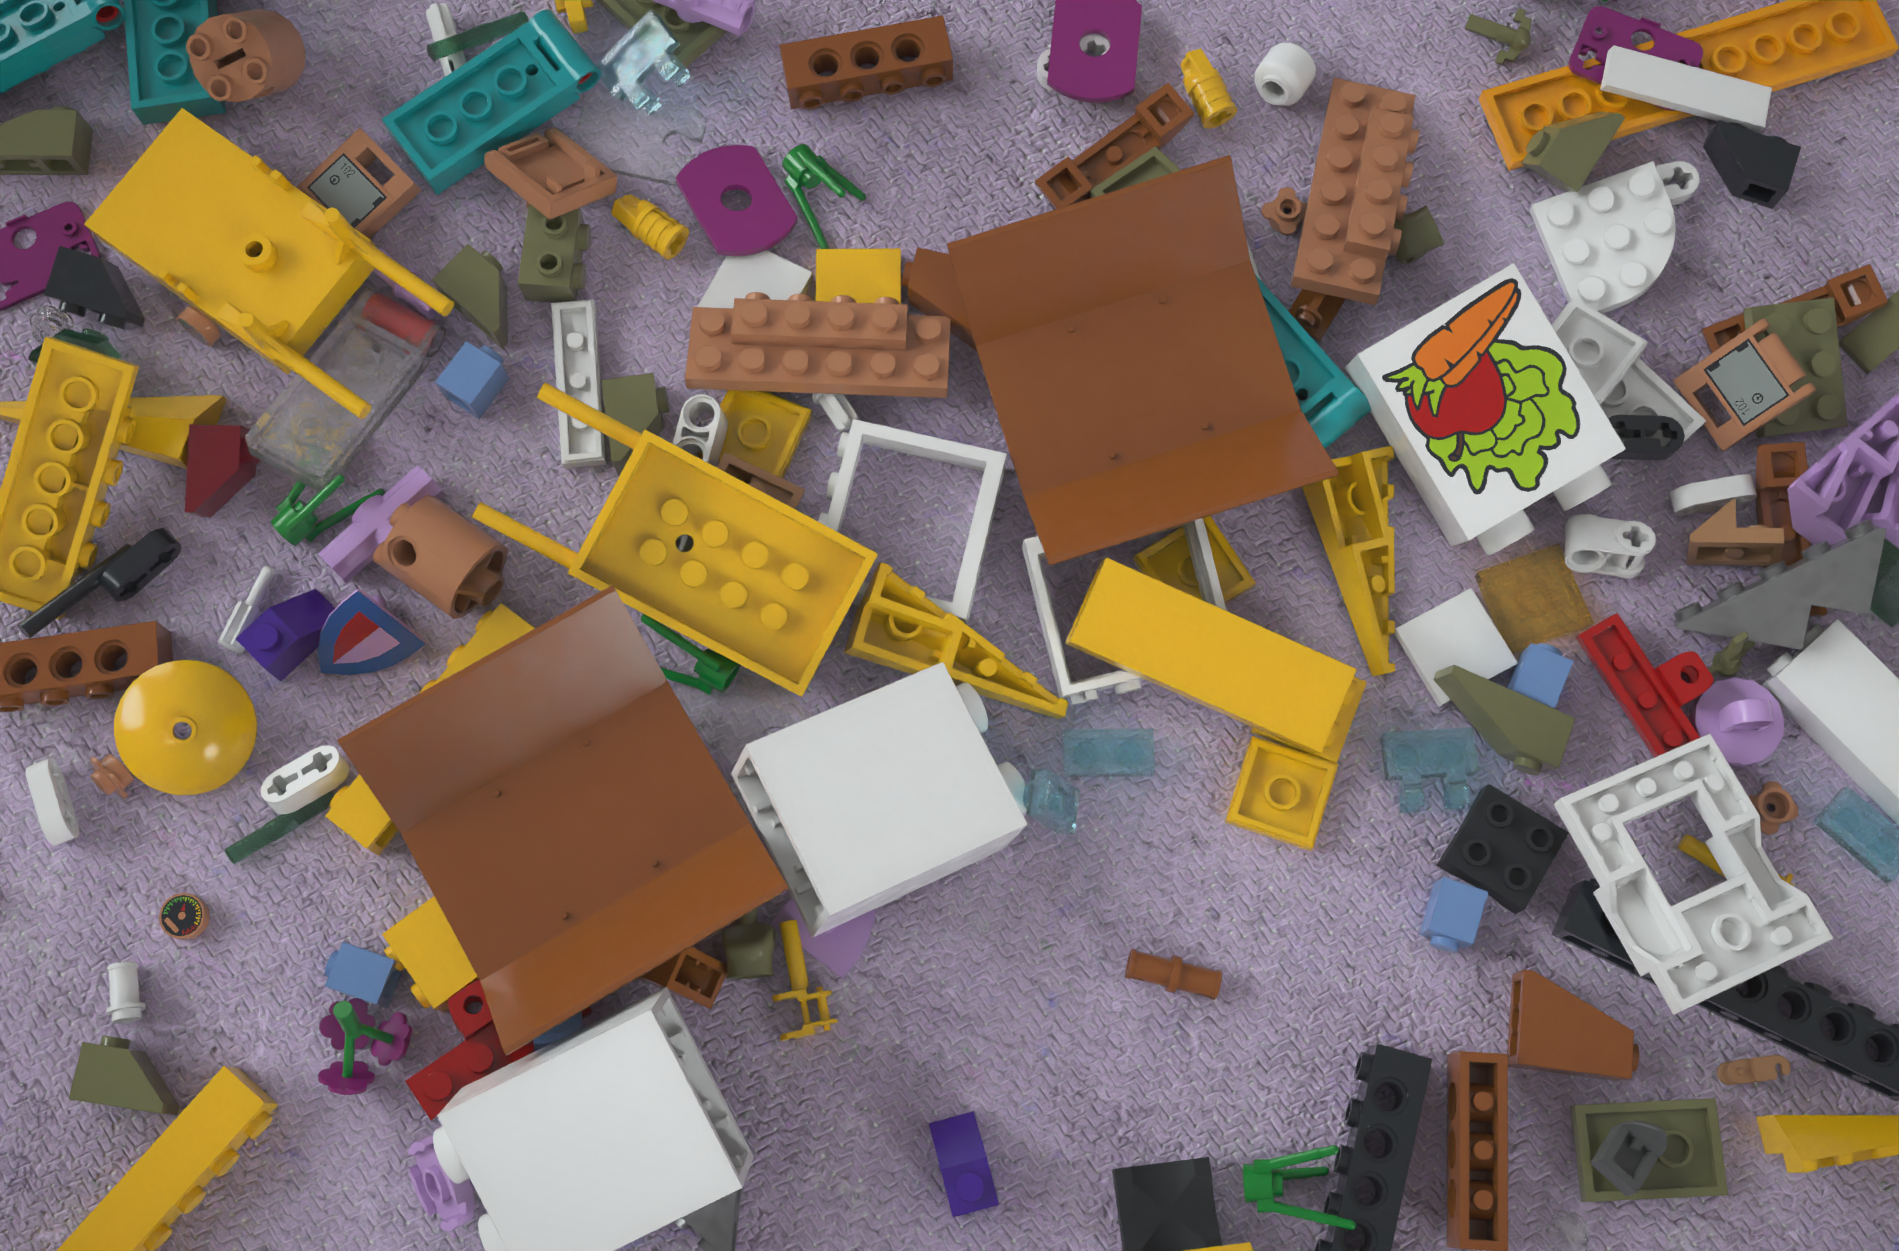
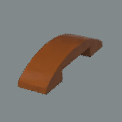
M1168 82L1135 106V114L1073 160L1066 157L1036 179L1035 185L1055 209L1090 199L1091 189L1155 146L1160 150L1194 117V112Z
M1871 264L1829 279L1823 287L1781 302L1790 303L1834 298L1837 328H1840L1887 305L1888 300ZM1744 313L1701 330L1711 354L1745 331Z
M1805 442L1761 444L1757 449V525H1764L1769 528H1784V548L1780 562L1784 561L1786 566L1804 559L1801 552L1811 546L1807 539L1792 529L1787 491L1791 483L1808 470ZM1811 605L1809 617L1827 615L1826 607Z

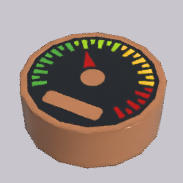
M187 306L177 317L178 322L187 332L208 347H211L221 336L219 328L206 315L192 306Z
M188 893L175 894L167 899L162 905L159 914L160 926L163 931L169 936L180 940L195 939L204 932L210 920L209 908L205 901L198 896Z

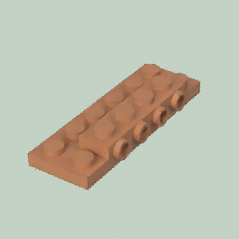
M1334 77L1330 88L1290 286L1376 305L1380 295L1386 258L1388 254L1396 255L1402 230L1394 228L1395 220L1402 221L1408 196L1401 195L1400 190L1401 187H1408L1414 166L1413 162L1406 161L1407 154H1414L1420 130L1412 128L1415 95Z
M751 292L745 296V299L734 298V308L693 307L685 373L686 388L948 398L951 319L946 316L908 315V305L899 304L892 297H880L874 303H856V300L850 296L839 295L832 298L831 302L813 301L806 294H793L788 300H770V297L764 293Z

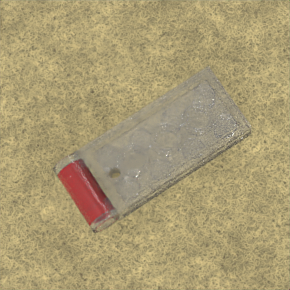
M372 288L366 289L359 296L356 304L311 356L309 361L372 406L370 413L364 419H359L314 385L296 374L245 435L250 455L320 492L337 475L343 474L430 365L428 357L434 356L444 342L446 336L445 327Z

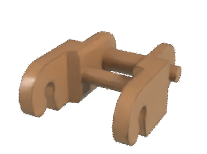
M1781 1055L1755 1057L1721 1063L1717 1068V1077L1725 1085H1737L1776 1080V1064L1780 1065V1073L1782 1075L1789 1074L1791 1068L1789 1061Z

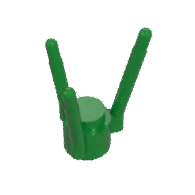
M800 144L788 152L782 162V167L789 174L784 183L793 192L820 248L829 249L824 234L801 187L805 186L807 189H811L823 182L840 198L846 195L845 190L860 201H864L866 195L832 168L821 155L817 156L807 144Z
M317 455L304 470L288 496L275 507L279 514L271 520V524L284 539L294 546H297L305 538L312 542L323 531L353 515L357 508L367 499L375 495L383 496L385 490L382 488L377 489L315 525L314 523L319 517L314 511L345 481L343 475H337L307 504L302 500L294 504L322 462L321 456Z
M645 614L641 616V621L698 659L693 671L699 674V678L660 667L666 679L697 688L709 696L714 689L724 693L729 688L740 669V664L708 648L703 651L662 623Z
M1336 1145L1315 1148L1272 1159H1254V1164H1243L1245 1202H1257L1258 1213L1275 1212L1334 1227L1337 1226L1350 1230L1356 1228V1222L1353 1220L1275 1201V1197H1284V1180L1326 1176L1330 1172L1326 1166L1282 1170L1283 1167L1336 1155L1339 1151Z

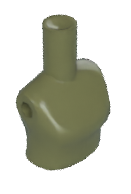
M1426 205L1412 213L1404 214L1402 221L1395 220L1394 228L1402 230L1397 253L1393 256L1401 264L1406 265L1415 262L1428 251L1444 245L1439 229Z
M756 908L740 917L738 924L723 931L722 943L727 961L726 979H752L775 976L772 962L776 943L775 929L770 924L758 922Z

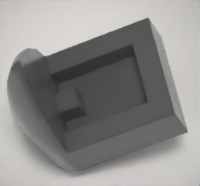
M1639 1120L1616 1124L1611 1128L1590 1164L1625 1196L1636 1194L1658 1157L1664 1154L1667 1148L1666 1131L1655 1124Z

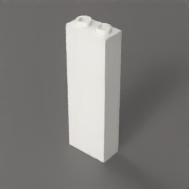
M1836 619L1824 628L1816 623L1806 631L1803 650L1799 649L1793 656L1786 651L1766 669L1771 676L1761 686L1769 690L1779 702L1780 707L1899 825V678L1839 619Z

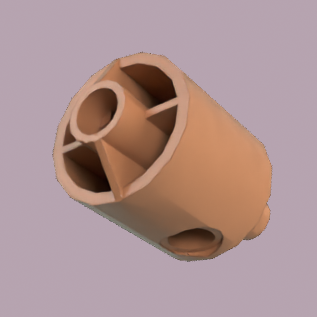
M257 9L210 17L197 27L195 33L186 42V50L189 54L194 76L210 97L217 101L236 103L284 92L298 81L305 66L306 51L300 33L291 21L274 11Z
M431 495L425 496L412 506L403 503L393 512L389 521L393 528L386 540L375 550L373 554V561L453 619L462 618L479 604L483 607L489 605L498 596L505 582L502 571L507 561L508 550L504 544Z

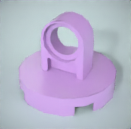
M1732 677L1717 681L1699 696L1690 709V723L1700 738L1711 734L1730 767L1742 768L1763 761L1776 751L1783 737L1784 717L1779 702L1767 688L1753 680Z
M433 1134L413 1142L409 1147L408 1155H416L417 1165L410 1167L409 1173L415 1193L428 1216L435 1213L440 1215L443 1220L438 1226L442 1230L453 1231L467 1224L473 1218L475 1209L473 1191L476 1189L471 1180L456 1184L446 1175L435 1153Z

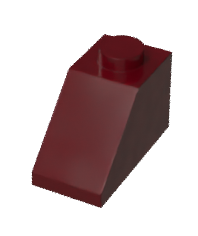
M189 424L185 497L186 513L200 517H212L256 475V464L260 462L262 456V445L258 438V432L241 425Z

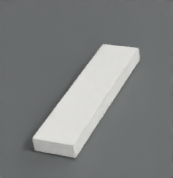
M1614 45L1607 53L1600 90L1715 121L1739 123L1748 130L1759 132L1765 128L1772 88Z
M594 299L551 303L557 389L604 413L596 303ZM558 410L563 468L607 465L605 434Z

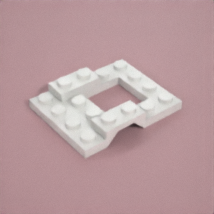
M1711 734L1564 796L1553 804L1600 885V888L1595 890L1593 894L1640 976L1650 973L1673 1015L1834 939L1808 895L1779 877L1761 847L1760 815ZM1690 796L1713 835L1705 843L1727 881L1670 906L1624 824Z

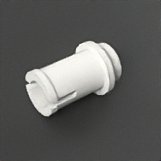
M120 962L107 966L111 1006L106 1008V1013L112 1015V1023H128L142 1019L141 1011L146 1009V1004L140 1002L137 962Z

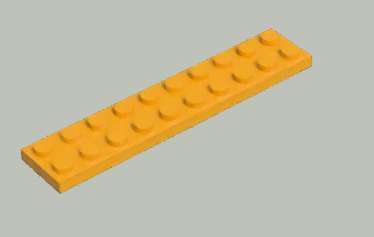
M1787 0L1676 33L1679 36L1697 42L1702 47L1703 57L1698 68L1771 87V92L1891 57L1899 49L1876 0ZM1654 41L1635 45V48L1643 51L1650 50L1654 46ZM1595 58L1584 61L1583 68L1590 70L1593 65L1601 66V63L1596 61ZM1569 66L1483 90L1479 97V102L1508 171L1524 167L1521 163L1528 153L1526 152V147L1530 139L1538 131L1542 130L1544 126L1597 112L1620 113L1625 119L1613 136L1612 140L1694 115L1677 110L1669 111L1644 101L1600 90L1601 84L1575 75L1571 72Z

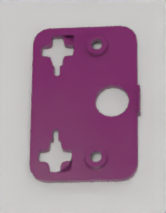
M1597 6L1589 11L1570 56L1568 66L1575 75L1602 84L1607 53L1614 45L1697 68L1703 57V49L1695 41L1661 29L1660 23L1644 17L1637 20L1609 8ZM1636 32H1646L1653 38L1654 46L1650 50H1639L1632 44L1631 36ZM1589 51L1596 53L1595 60L1600 62L1601 66L1593 65L1590 70L1583 68L1584 61L1579 59L1578 55L1586 56ZM1655 105V106H1658V107H1660V108H1663V109H1666V110H1669V111H1676V110H1673V109H1670V108H1666V107H1662V106H1659V105Z
M63 202L30 217L24 214L5 222L7 227L0 229V282L4 286L14 285L5 292L6 299L0 301V311L45 292L59 246L72 250L80 247L84 252L90 250V255L101 258L91 231L84 225L86 219L83 212L76 203ZM70 226H73L70 231H67ZM24 229L34 230L37 238L31 247L27 249L15 247L14 239L18 232Z

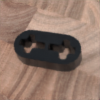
M1614 415L1608 418L1613 428L1618 429L1620 436L1634 437L1627 438L1623 442L1626 449L1613 456L1612 459L1665 460L1674 455L1684 443V430L1679 422L1671 417ZM1658 430H1662L1663 437L1670 438V441L1663 447L1659 439L1645 437H1652Z
M159 528L153 530L107 568L100 578V584L115 601H125L137 594L178 557L182 546L167 529Z

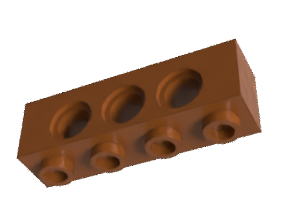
M943 15L779 45L791 109L802 108L810 110L818 108L824 103L841 100L844 102H855L868 95L879 93L893 95L907 88L918 86L937 87L946 81L953 80V57ZM905 56L916 58V60L911 62H905L900 59ZM866 63L875 65L871 69L860 68L861 65ZM823 71L835 72L828 77L818 75Z
M157 621L2 642L0 643V712L21 711L24 709V704L37 702L45 706L65 705L69 703V698L79 696L95 700L111 698L114 696V691L127 690L133 681L149 669L173 661L171 631ZM127 654L128 658L125 666L118 671H114L116 660L120 656ZM82 660L80 672L70 678L69 672L71 667L76 662ZM37 667L35 678L25 684V676L28 671Z
M1467 1051L1447 1054V1247L1508 1251V1054Z

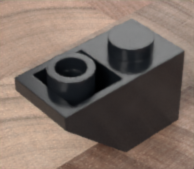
M1721 120L1712 129L1703 145L1704 150L1732 196L1773 209L1787 193L1801 149L1800 146L1788 143L1781 137L1766 136L1748 130L1739 123H1727Z
M59 246L44 293L45 296L60 302L59 310L83 318L85 317L86 310L100 314L99 322L120 329L125 328L126 322L143 327L145 318L118 266L99 257Z

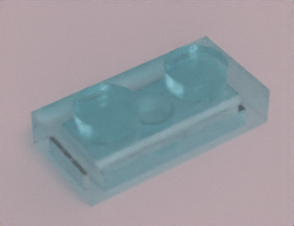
M1153 729L1063 730L1062 732L1063 777L1154 776Z
M1032 769L1030 782L1026 784L1023 794L1024 806L1027 809L1026 815L1057 833L1075 834L1080 790L1050 770Z
M1848 786L1840 789L1813 822L1884 883L1893 881L1899 874V829Z

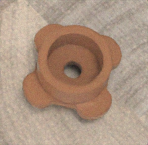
M1284 187L1279 190L1278 197L1275 200L1263 205L1261 212L1262 216L1269 221L1274 230L1282 235L1289 236L1295 233L1301 221L1304 220L1307 203H1302L1295 196V191L1292 188ZM1287 208L1291 213L1285 214L1283 210Z
M111 754L105 756L101 761L95 757L89 759L94 767V773L90 775V778L96 786L108 796L115 791L119 797L125 799L128 795L124 789L134 781L127 768Z
M1775 781L1764 783L1762 791L1755 796H1748L1760 815L1761 832L1766 835L1777 833L1780 824L1787 820H1794L1798 816V807L1791 795L1783 790L1781 785ZM1768 804L1774 806L1773 812L1767 810Z

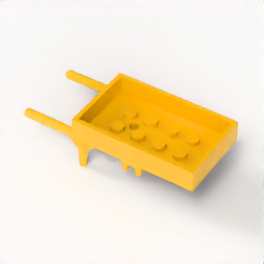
M181 108L84 223L102 242L192 307L201 311L209 319L288 375L293 370L359 419H364L370 413L372 406L303 356L370 273L376 268L442 316H447L454 307L452 300L380 251L372 240L353 228L336 208L326 209L293 186L282 173L276 169L274 171L270 169L258 156H250L183 108ZM262 251L259 256L255 257L258 252Z
M545 382L537 395V399L633 449L631 456L578 553L482 502L476 507L472 518L569 569L567 574L600 591L613 585L624 604L802 697L878 553L646 429L641 434ZM683 535L692 537L694 542L692 549L688 552H681L677 548V541Z

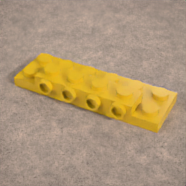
M45 337L0 489L1 602L35 612L73 584L77 575L82 574L84 568L88 570L92 568L98 554V545L91 543L96 527H104L111 510V504L104 501L108 485L116 486L123 470V461L117 460L121 443L127 445L135 431L136 420L129 418L132 407H129L128 403L139 370L138 365L54 337ZM63 613V614H62L61 616H59L57 619L59 620V619L64 618V617H65V613Z

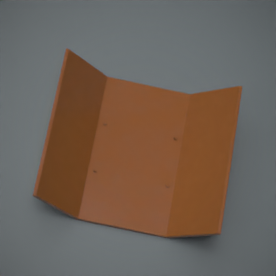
M1230 155L947 243L975 347L1026 506L1049 566L1339 475L1336 466L1303 414L1250 261Z
M613 585L337 740L401 833L477 974L506 1055H509L789 889Z

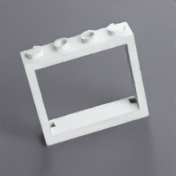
M853 419L850 432H842L837 457L843 459L839 473L832 472L829 478L826 497L832 498L828 514L821 512L818 522L839 533L863 444L984 471L953 600L948 602L927 597L946 613H952L967 625L1006 468L1007 453ZM862 583L852 604H860L869 583Z
M1203 518L1163 530L1184 528L1202 600L1226 610ZM1038 536L1025 539L1022 550L1059 698L1066 699L1071 697L1072 705L1098 699L1097 691L1114 687L1116 695L1141 689L1140 681L1145 679L1125 670L1071 682L1041 560L1046 559Z

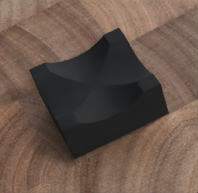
M1488 784L1478 793L1459 830L1436 866L1476 888L1488 891V895L1501 906L1517 914L1526 909L1569 832Z
M1209 1157L1112 1169L1123 1251H1183L1222 1246L1214 1202Z

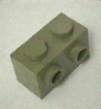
M528 204L518 285L526 301L553 303L577 301L578 289L585 288L586 266L582 264L583 250L590 249L591 226L585 224L580 208L550 220L535 207Z

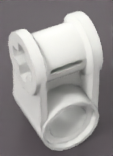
M1592 514L1573 516L1565 523V564L1569 569L1579 573L1591 572L1620 578H1634L1644 568V556L1649 554L1655 546V533L1649 526L1638 521L1602 518ZM1634 533L1631 540H1629V534ZM1628 560H1632L1631 564L1626 567Z

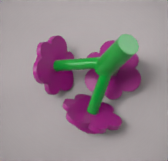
M353 998L349 1001L333 1002L329 1007L330 1015L325 1016L320 1021L319 1030L323 1036L331 1038V1046L334 1049H344L343 1062H333L330 1068L321 1070L318 1074V1081L321 1084L328 1085L330 1092L341 1095L365 1092L367 1084L374 1082L375 1074L368 1071V1065L365 1062L354 1061V1051L364 1048L368 1044L369 1037L374 1039L371 1044V1054L378 1058L380 1065L388 1066L392 1060H401L407 1052L412 1034V1027L407 1024L405 1014L396 1012L389 1021H383L378 1029L374 1028L375 1019L372 1015L367 1014L368 1007L364 1000Z

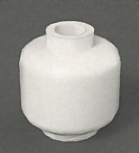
M1279 43L1270 49L1256 69L1254 82L1259 94L1265 101L1273 105L1290 106L1302 98L1315 79L1316 66L1313 58L1301 46L1293 43Z

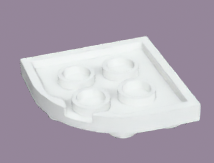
M1654 161L1582 186L1578 192L1568 191L1532 204L1530 208L1531 216L1567 302L1569 303L1575 297L1601 314L1622 307L1644 294L1659 278L1673 249L1676 232L1674 210Z

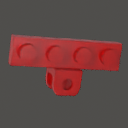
M1618 613L1576 637L1654 758L1700 738L1681 709L1682 706L1707 691L1714 681L1712 674L1696 652L1688 651L1681 653L1654 669ZM1681 673L1688 677L1689 683L1682 680Z
M480 980L471 983L450 997L448 1001L452 1020L465 1041L405 1080L431 1122L438 1119L437 1115L462 1087L535 1052L534 1040L509 1055L505 1054ZM471 1003H480L483 1006L476 1014L466 1012L467 1007ZM590 1007L582 1011V1020L592 1014Z

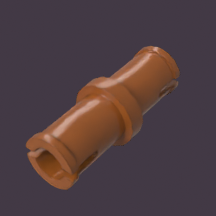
M1131 949L1126 964L1125 978H1133L1164 986V991L1175 993L1177 989L1215 1000L1221 986L1222 970H1213L1184 963L1182 957L1175 955L1168 959Z

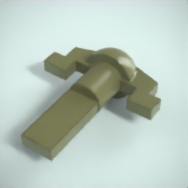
M1518 8L1513 19L1514 22L1520 23L1518 30L1471 14L1465 30L1509 45L1508 52L1499 50L1495 59V63L1503 66L1505 60L1513 63L1522 51L1530 45L1532 19L1525 17L1526 10Z
M1745 631L1734 637L1723 651L1718 652L1714 656L1713 665L1708 668L1713 678L1718 675L1728 677L1738 672L1741 666L1740 660L1756 644L1754 641H1747L1749 635Z

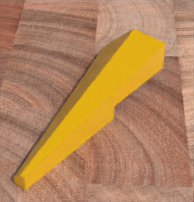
M221 395L130 398L128 406L132 407L129 418L136 420L135 431L130 442L127 445L121 443L119 450L187 469L189 424L217 425L227 399ZM26 401L0 402V419L20 424Z
M1393 446L1331 459L1337 468L1338 476L1302 487L1372 677L1395 671V664L1389 663V636L1395 633V621L1389 620V596L1395 593L1394 527L1388 526V500L1394 497V485L1388 484V461L1394 458Z
M883 562L878 564L855 613L844 650L845 654L910 674H915L943 662L955 686L961 683H968L976 690L978 695L1060 719L1065 717L1068 702L1065 699L1057 698L1037 682L1038 679L1031 673L1023 672L1005 658L1006 654L952 613H946L925 597V592L917 586H911L892 571L893 568Z
M1899 1115L1756 1116L1765 1154L1783 1153L1787 1173H1805L1828 1166H1842L1858 1161L1899 1155Z

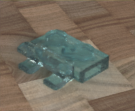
M649 10L596 64L601 71L599 77L614 98L623 102L628 97L637 110L643 107L649 116H652L662 106V103L643 81L657 68L666 81L672 79L676 86L680 88L691 77V74L672 54L680 45L679 41L661 16L652 10Z
M1473 727L1389 732L1381 735L1380 743L1385 781L1399 780V806L1401 813L1419 812L1420 807L1425 806L1421 779L1444 777L1443 799L1445 810L1464 809V804L1470 803L1466 776H1474L1479 772Z

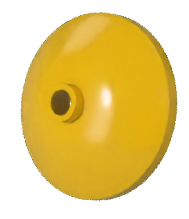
M175 660L149 669L127 688L116 710L114 737L116 747L124 764L144 784L168 794L196 795L224 785L244 767L256 742L257 716L248 692L229 672L204 661ZM178 722L188 723L192 729L190 737H178L174 731L175 725Z

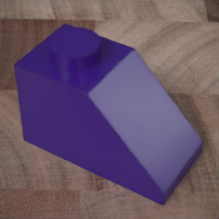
M315 588L269 607L235 639L266 671L279 681H282L319 647L321 630L335 607Z
M974 1111L929 1123L952 1216L957 1217L999 1205Z

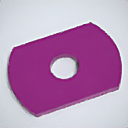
M1056 0L1047 85L1066 97L1089 103L1110 102L1134 93L1142 5L1135 0ZM1098 33L1109 41L1110 48L1104 55L1097 57L1089 56L1080 48L1079 43L1081 39L1088 34Z
M730 145L703 152L687 163L676 177L678 188L718 255L746 256L763 252L781 242L797 224L798 217L758 151L753 146ZM738 189L748 193L752 202L744 210L733 211L722 204L721 198L726 192Z

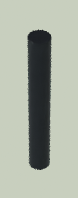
M126 543L17 625L27 638L33 637L101 586L100 578L102 574L132 546Z

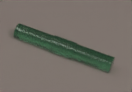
M520 11L427 45L428 55L435 61L468 48L488 43L496 38L512 33L529 21L528 16L524 11Z
M334 791L328 792L295 812L279 815L267 822L261 828L225 848L227 857L233 864H236L269 843L295 830L299 825L330 808V802L335 795Z

